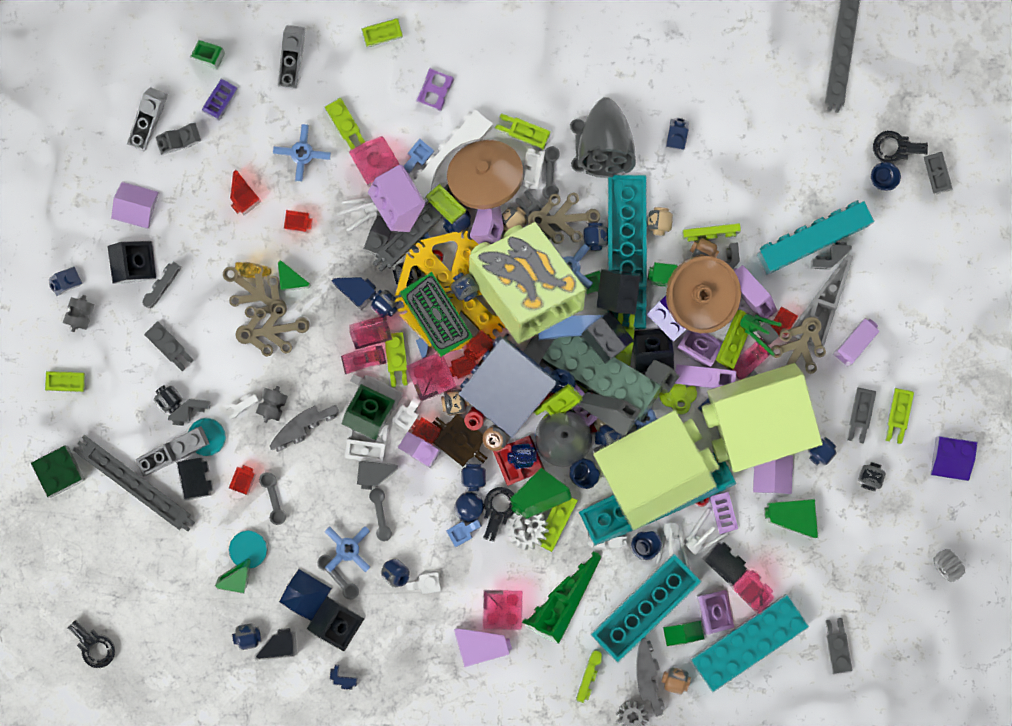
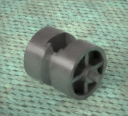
M85 295L80 299L70 298L68 304L70 311L66 312L63 323L71 326V332H75L78 328L87 330L90 321L88 316L92 315L95 304L87 302Z
M276 386L273 390L268 388L263 390L261 398L264 401L259 403L256 413L265 418V423L271 419L279 421L282 415L280 407L285 405L288 396L280 393L279 386Z

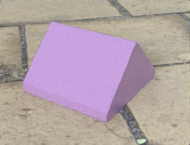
M121 182L114 196L111 219L149 229L159 192Z
M687 330L677 350L705 367L710 368L723 342L708 333H696Z
M793 455L754 466L753 492L792 494Z
M726 590L697 596L706 635L734 628Z

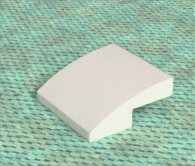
M389 424L384 425L377 440L349 428L345 458L383 463Z

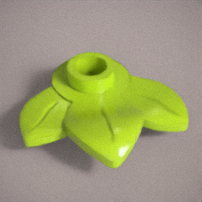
M674 384L670 392L665 394L660 392L659 398L664 406L671 407L679 415H684L689 412L691 403L696 400L697 389L695 386L686 388V385ZM679 402H683L685 405L683 407H679L677 404Z

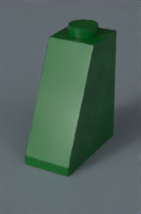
M540 468L510 498L511 509L518 516L522 515L528 519L569 501L572 496L570 489L543 468Z
M815 499L767 503V507H764L765 519H768V523L810 538H818Z

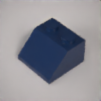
M362 277L332 279V283L361 311L376 294V287L368 278L366 280Z

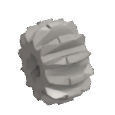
M949 549L940 551L933 558L937 570L949 582L960 579L965 573L962 562Z
M626 701L628 708L625 709L623 705L619 706L624 712H616L617 716L622 717L617 720V723L625 722L622 726H645L641 722L649 721L648 718L643 717L648 714V711L640 712L644 708L643 704L636 708L637 701L633 702V707H631L629 701ZM632 712H636L635 715H638V718L634 719L633 722H629L630 719L627 716L631 715Z

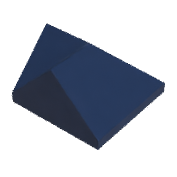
M298 569L287 585L279 602L294 613L312 621L332 588Z

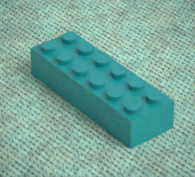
M857 200L849 204L844 211L838 209L830 213L828 219L821 217L813 221L809 228L806 225L802 226L792 236L788 233L778 238L775 244L769 242L761 246L757 257L766 275L869 227L874 223V220L865 201L859 203Z
M673 554L590 635L618 663L701 581Z
M785 594L690 658L709 689L714 692L809 628L789 596Z

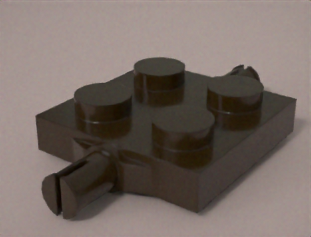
M456 414L446 424L438 417L432 422L441 429L438 438L433 444L459 465L464 467L473 457L477 458L482 464L485 462L482 458L487 460L488 457L479 451L483 443V433L479 430L469 429L464 423V418L459 414Z

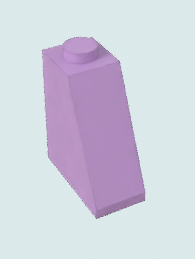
M743 265L734 269L740 283L743 300L756 315L769 319L777 312L771 295Z
M863 319L833 355L847 367L853 364L879 333L878 325L871 319Z
M410 432L406 433L398 446L400 450L429 468L440 453L438 449Z
M461 628L454 629L465 667L509 655V650L512 649L509 638L505 639L504 635Z

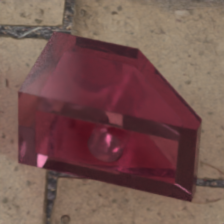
M756 341L738 357L734 369L730 370L736 371V377L742 380L771 354Z
M382 345L366 347L341 356L345 374L387 364Z

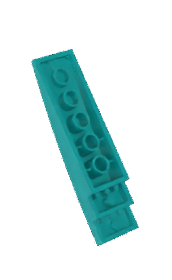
M613 175V177H608V270L640 274L636 315L634 318L635 329H646V175ZM611 311L612 314L618 319V313ZM623 313L622 326L629 327L630 314Z
M712 452L711 454L719 469L710 473L716 487L645 525L736 485L737 483L726 461L718 463L714 452ZM615 495L579 511L594 546L633 531Z

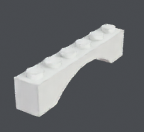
M474 110L473 113L469 111L466 114L461 127L456 126L450 134L452 137L449 141H443L438 148L440 151L437 155H432L426 161V168L423 171L420 169L413 178L415 180L413 183L426 203L424 207L429 202L425 197L432 191L434 178L444 160L459 148L481 141L492 129L493 124L477 110Z

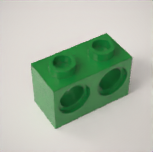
M655 262L648 271V280H651V285L667 287L669 279L678 265Z

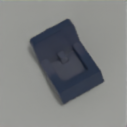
M682 118L670 120L666 147L685 150L689 122Z
M75 266L55 273L49 279L50 288L55 292L56 296L83 284Z
M335 664L334 669L331 668L330 680H333V685H341V689L352 690L353 686H357L358 678L339 676V665Z

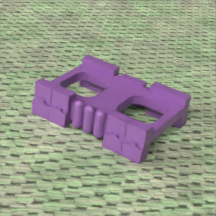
M430 68L416 102L441 111L445 103L444 98L447 94V89L451 88L454 78ZM435 74L446 78L442 87L432 84ZM427 92H432L439 96L436 104L433 105L425 102L424 99Z

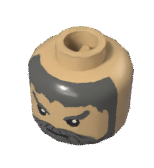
M508 207L502 214L503 231L507 232L510 228L517 225L524 227L527 223L524 217L526 213L519 207L516 209Z
M654 207V210L648 214L647 228L653 231V235L664 236L665 232H670L672 229L673 214L669 212L668 208Z
M461 389L446 391L444 396L441 397L443 412H446L449 416L464 414L466 407L469 406V402L459 395Z

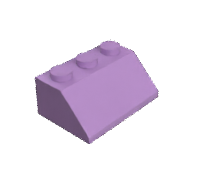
M398 165L376 177L368 191L390 231L410 232L426 204L403 165Z

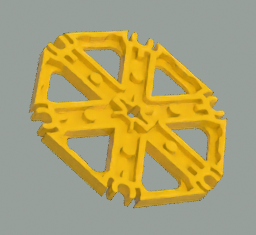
M461 231L460 233L453 232L420 240L419 242L423 246L418 242L415 244L419 250L418 253H414L410 249L408 251L409 255H405L395 296L400 295L399 292L406 288L412 266H417L425 275L432 272L444 292H450L452 290L451 284L454 282L453 278L462 272L464 275L469 274V257L471 251L479 244L473 239H468V231L463 233V238H461ZM449 241L456 242L457 249L451 271L433 254L432 247L434 245ZM446 294L448 298H452L450 301L460 315L461 311L480 331L478 337L469 339L452 351L491 342L490 339L494 340L496 338L492 333L493 329H496L499 333L503 331L502 328L505 329V325L500 318L493 316L476 297L465 302L464 300H458L455 294ZM402 297L395 299V302L401 301L404 304L403 308H399L397 311L403 312L406 310L407 312L399 316L431 347L432 344Z

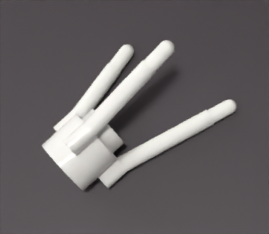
M370 196L342 201V204L362 202V205L338 212V216L364 209L365 213L369 212L368 215L347 228L348 232L371 217L377 216L376 212L379 210Z
M707 508L692 533L686 538L688 542L685 545L694 555L701 554L707 548L728 536L726 532L704 545V540L716 529L713 526L701 538L698 535L694 538L711 508Z
M677 523L664 524V529L661 530L662 547L661 551L657 554L656 563H660L665 536L666 540H669V556H673V540H677L678 536L685 565L689 568L690 565L682 536V529H679V524Z

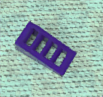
M221 79L201 109L202 112L219 121L238 88ZM224 86L230 89L231 92L227 93L226 91L222 90L221 87ZM218 92H220L221 94L227 96V98H226V99L221 98L220 96L217 95ZM214 99H217L220 102H222V106L213 102ZM210 106L218 108V112L212 110Z

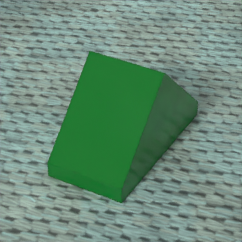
M198 40L190 57L217 70L225 55V51L220 46Z
M281 260L278 262L281 291L308 289L311 287L309 282Z
M248 558L219 576L215 584L216 588L244 594L248 585L251 560Z
M701 620L663 627L666 646L704 640Z

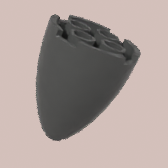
M605 97L594 105L583 126L578 149V166L585 169L586 174L595 177H613V174L623 171L627 174L636 165L633 136L627 119L615 101Z
M568 410L565 413L549 414L543 420H540L535 431V445L539 454L545 461L555 466L567 467L583 459L588 454L592 444L590 426L588 427L584 419L572 410ZM564 431L569 435L566 439L561 437V433Z

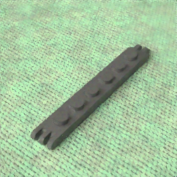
M840 0L825 103L828 104L827 111L830 112L834 104L836 105L835 112L839 113L840 106H844L860 0Z
M447 184L444 187V189L452 195L449 185ZM429 202L422 209L410 232L399 231L376 254L377 259L373 264L378 266L382 262L383 264L379 267L381 272L386 267L391 269L444 216Z
M83 435L82 439L88 443L85 445L79 441L77 444L83 449L80 451L74 447L73 451L178 530L181 528L186 531L190 530L185 525L186 521L191 525H194L195 522L189 518L191 516L189 512L86 435Z

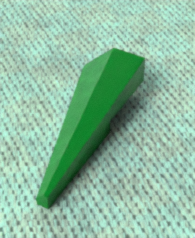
M593 551L591 553L592 557L585 564L581 563L578 566L579 570L572 576L566 577L548 595L549 599L541 607L537 606L534 609L535 613L529 619L525 618L522 623L543 638L559 644L601 559L600 554Z

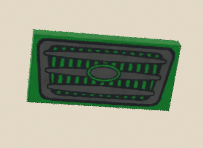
M432 272L399 292L440 358L473 337Z

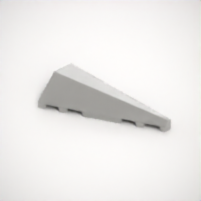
M848 254L792 327L802 325L807 317L813 316L818 318L821 322V330L818 335L823 346L825 345L853 256ZM810 324V325L808 326V328H809V329H814V328H815V325H814V324ZM802 334L794 335L797 339H800ZM810 336L807 344L815 347Z

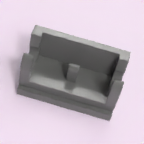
M943 152L924 156L933 194L953 190Z

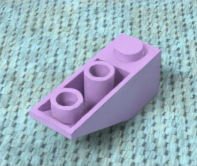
M500 206L491 209H478L470 237L478 244L489 242L491 245L500 240L504 228Z
M676 364L675 372L679 375V378L675 384L714 389L733 383L736 379V371Z

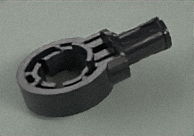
M889 130L881 132L876 136L873 142V153L880 162L893 164L900 159H908L910 154L927 155L928 143H913L909 141L908 136H901L899 133ZM883 136H886V140H894L898 145V150L895 154L884 156L887 159H883L877 153L879 151L880 155L883 156L880 145L884 142V139L882 138L878 142Z
M496 487L485 497L484 508L486 513L484 519L487 520L490 511H492L483 536L485 540L489 539V541L495 542L500 524L505 526L508 518L514 514L511 509V503H509V508L506 511L499 512L492 506L494 497L492 496L490 502L488 501L489 496L496 491H499V493L494 494V496L503 495L510 501V496L512 497L514 493L506 487Z
M74 620L67 627L79 639L80 642L77 644V647L82 651L83 660L87 665L93 668H103L112 662L115 655V646L110 638L97 634L94 630L90 633L87 632L77 620ZM107 641L111 646L112 655L109 656L110 650H107L106 657L97 660V663L103 662V664L90 662L88 657L93 662L95 660L90 655V647L95 643H102L106 648H109L106 643Z

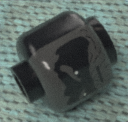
M404 262L396 264L395 270H393L396 285L398 284ZM417 266L411 267L406 287L418 281V277L422 276Z
M163 385L155 391L157 395L154 397V402L163 413L171 414L181 406L182 397L175 387Z
M870 462V465L862 466L858 478L862 488L875 492L876 489L882 487L886 476L885 471L881 469L882 465Z

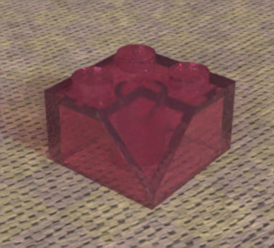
M383 136L367 141L349 151L368 188L372 186L376 177L400 165Z
M436 353L406 366L421 402L457 388L444 356L440 358Z
M746 570L733 586L730 585V587L756 613L761 614L774 599L772 595L774 591L766 583L763 585L759 581L761 576L757 572Z
M484 590L483 629L522 630V590Z

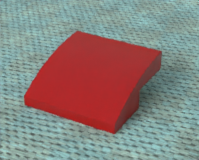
M531 435L509 443L499 451H493L507 486L533 476L540 468L545 470Z

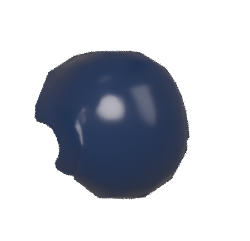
M882 162L874 166L870 178L872 184L877 189L889 191L895 189L900 184L901 174L894 164Z
M558 368L550 373L553 376L556 372L561 376L550 392L557 393L568 384L575 389V378L567 370Z
M583 458L571 465L569 477L576 486L589 489L597 484L600 471L596 468L593 461Z
M473 492L461 494L454 504L455 515L460 521L466 523L478 520L484 509L482 498Z
M641 531L633 537L630 547L632 553L640 560H651L661 551L662 542L654 531Z

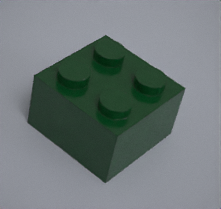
M361 384L347 407L341 424L371 439L377 440L391 415L396 400Z
M66 445L30 463L44 492L49 498L85 481L69 446Z

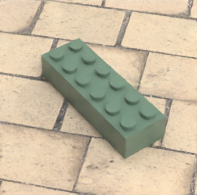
M580 336L554 339L542 358L544 364L553 369L561 368L570 372L574 376L575 382L590 392L626 400L641 410L637 419L639 422L643 421L662 391L661 385L615 357L605 364L589 343Z

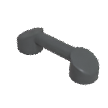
M574 119L570 124V129L575 134L576 157L572 160L571 167L576 172H583L585 170L578 166L579 142L585 124L581 119Z
M554 146L548 147L544 151L546 187L543 188L542 194L546 199L553 194L559 195V189L553 184L554 162L559 159L560 152Z
M269 472L263 473L259 478V483L262 487L267 488L273 508L269 519L272 524L280 525L286 520V513L284 510H281L274 487L276 477Z
M375 488L371 490L369 498L375 505L379 528L376 531V536L380 541H388L392 536V531L386 526L382 505L385 493L383 490Z
M329 555L320 556L317 561L318 568L321 571H327L325 566L332 558ZM335 569L331 572L327 571L343 589V596L346 599L351 600L358 596L359 589L355 584H348Z

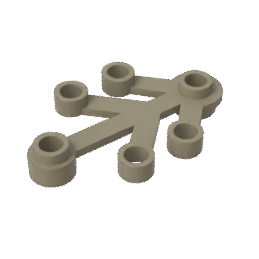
M571 193L555 215L546 216L553 206L561 202L560 196L553 194L548 198V202L540 211H534L528 216L527 221L528 225L535 222V217H539L541 222L537 225L552 238L555 244L562 243L564 235L561 232H555L548 225L552 223L563 230L572 242L578 243L583 239V234L580 231H575L566 222L586 221L587 224L598 223L601 215L596 209H590L586 213L565 215L571 206L579 201V195ZM571 195L576 197L575 202L570 200ZM552 197L557 198V203L552 202ZM591 213L596 215L595 220L591 219ZM575 233L579 235V240L574 239ZM556 235L561 237L559 242L555 240Z
M256 264L252 267L256 287L239 276L238 270L235 267L229 266L224 269L223 278L227 282L234 281L251 293V295L231 296L229 303L232 306L236 307L243 303L262 301L267 305L263 306V308L270 315L274 312L276 304L284 305L286 313L287 305L279 297V278L272 275L267 280L268 285L271 286L272 299L265 295L262 276L264 268L262 265ZM256 266H259L261 268V272L259 274L255 273L254 268ZM230 270L235 274L232 278L227 275ZM271 278H275L277 280V283L275 285H272L270 283ZM233 297H237L239 299L238 304L232 303ZM249 306L245 309V315L248 318H253L254 315H248L247 310L250 308L253 309L255 315V310L257 308ZM262 310L257 311V315L264 314Z
M277 304L274 307V312L262 328L254 329L259 320L264 319L267 313L265 308L258 307L248 325H242L236 330L235 335L238 342L242 344L251 343L260 349L264 356L268 357L272 355L273 347L270 344H264L256 337H266L279 346L283 353L287 354L291 352L292 344L275 334L295 330L299 333H305L309 329L310 322L306 317H298L294 323L273 326L277 319L285 313L284 305ZM281 307L283 312L277 313L276 308ZM262 310L264 315L258 316L257 311ZM304 323L305 328L300 329L298 324ZM247 332L249 336L244 338L241 334ZM283 345H289L290 349L284 350ZM264 348H270L271 352L265 353Z
M811 316L804 319L800 326L782 329L780 331V339L784 342H788L794 335L802 334V336L798 340L780 346L774 345L771 350L779 349L780 352L773 357L780 358L783 353L794 350L785 365L787 366L796 363L802 353L806 363V372L809 374L815 373L817 366L812 360L807 342L811 336L815 345V355L819 358L825 356L826 350L821 344L818 335L821 330L820 320ZM814 324L815 328L809 329L808 326ZM783 333L789 334L787 338L782 337ZM820 348L823 349L822 353L816 352ZM814 365V368L809 370L808 366Z

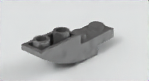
M337 405L320 412L316 406H313L298 414L279 431L270 444V449H276L279 452L286 449V444L294 442V444L304 441V436L308 435L305 430L306 427L310 430L319 426V422L324 419L328 422L337 418L336 414L340 413Z
M201 426L135 460L144 477L191 455L208 445L209 442Z
M644 637L639 643L637 652V684L641 700H650L654 714L657 717L663 715L662 710L665 709L662 698L658 699L656 691H659L656 680H651V677L658 675L657 670H660L657 659L652 658L651 652L654 650L651 641H646Z

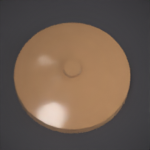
M481 140L465 146L455 154L447 170V181L452 195L463 205L474 209H491L508 202L520 189L524 177L523 165L517 152L509 145L495 140Z
M696 256L681 263L672 273L666 289L667 306L673 319L683 328L696 333H711L726 326L735 316L741 300V287L734 270L726 262L711 256Z

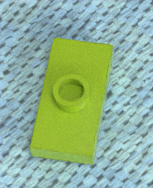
M398 18L361 28L367 48L403 38Z
M440 184L425 197L451 224L466 213V209Z
M46 371L45 391L84 392L85 373Z

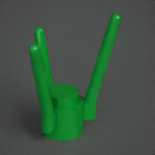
M749 313L745 314L741 319L740 326L746 329L745 333L750 335L767 352L774 356L775 353L753 332L759 330L767 335L769 334L768 330L760 326L761 323L759 321L779 327L782 324L762 318L756 314L754 316Z

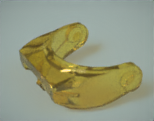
M235 262V269L240 272L242 278H255L254 274L261 272V268L254 263ZM263 266L264 271L262 273V276L266 277L271 275V268Z

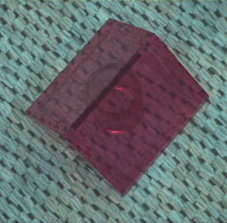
M379 316L349 325V332L355 350L393 340L387 316L383 318Z

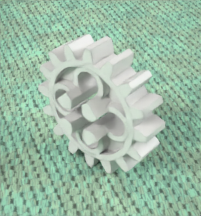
M514 513L515 518H509L511 525L506 526V528L511 530V532L507 533V536L513 537L510 542L516 543V547H522L524 550H528L529 547L534 550L535 544L541 546L540 540H546L544 533L549 532V530L544 528V526L548 525V522L543 521L545 516L537 514L526 519L525 523L528 525L526 526L523 523L525 517ZM528 533L532 535V539L530 541H528V539L530 538V535Z

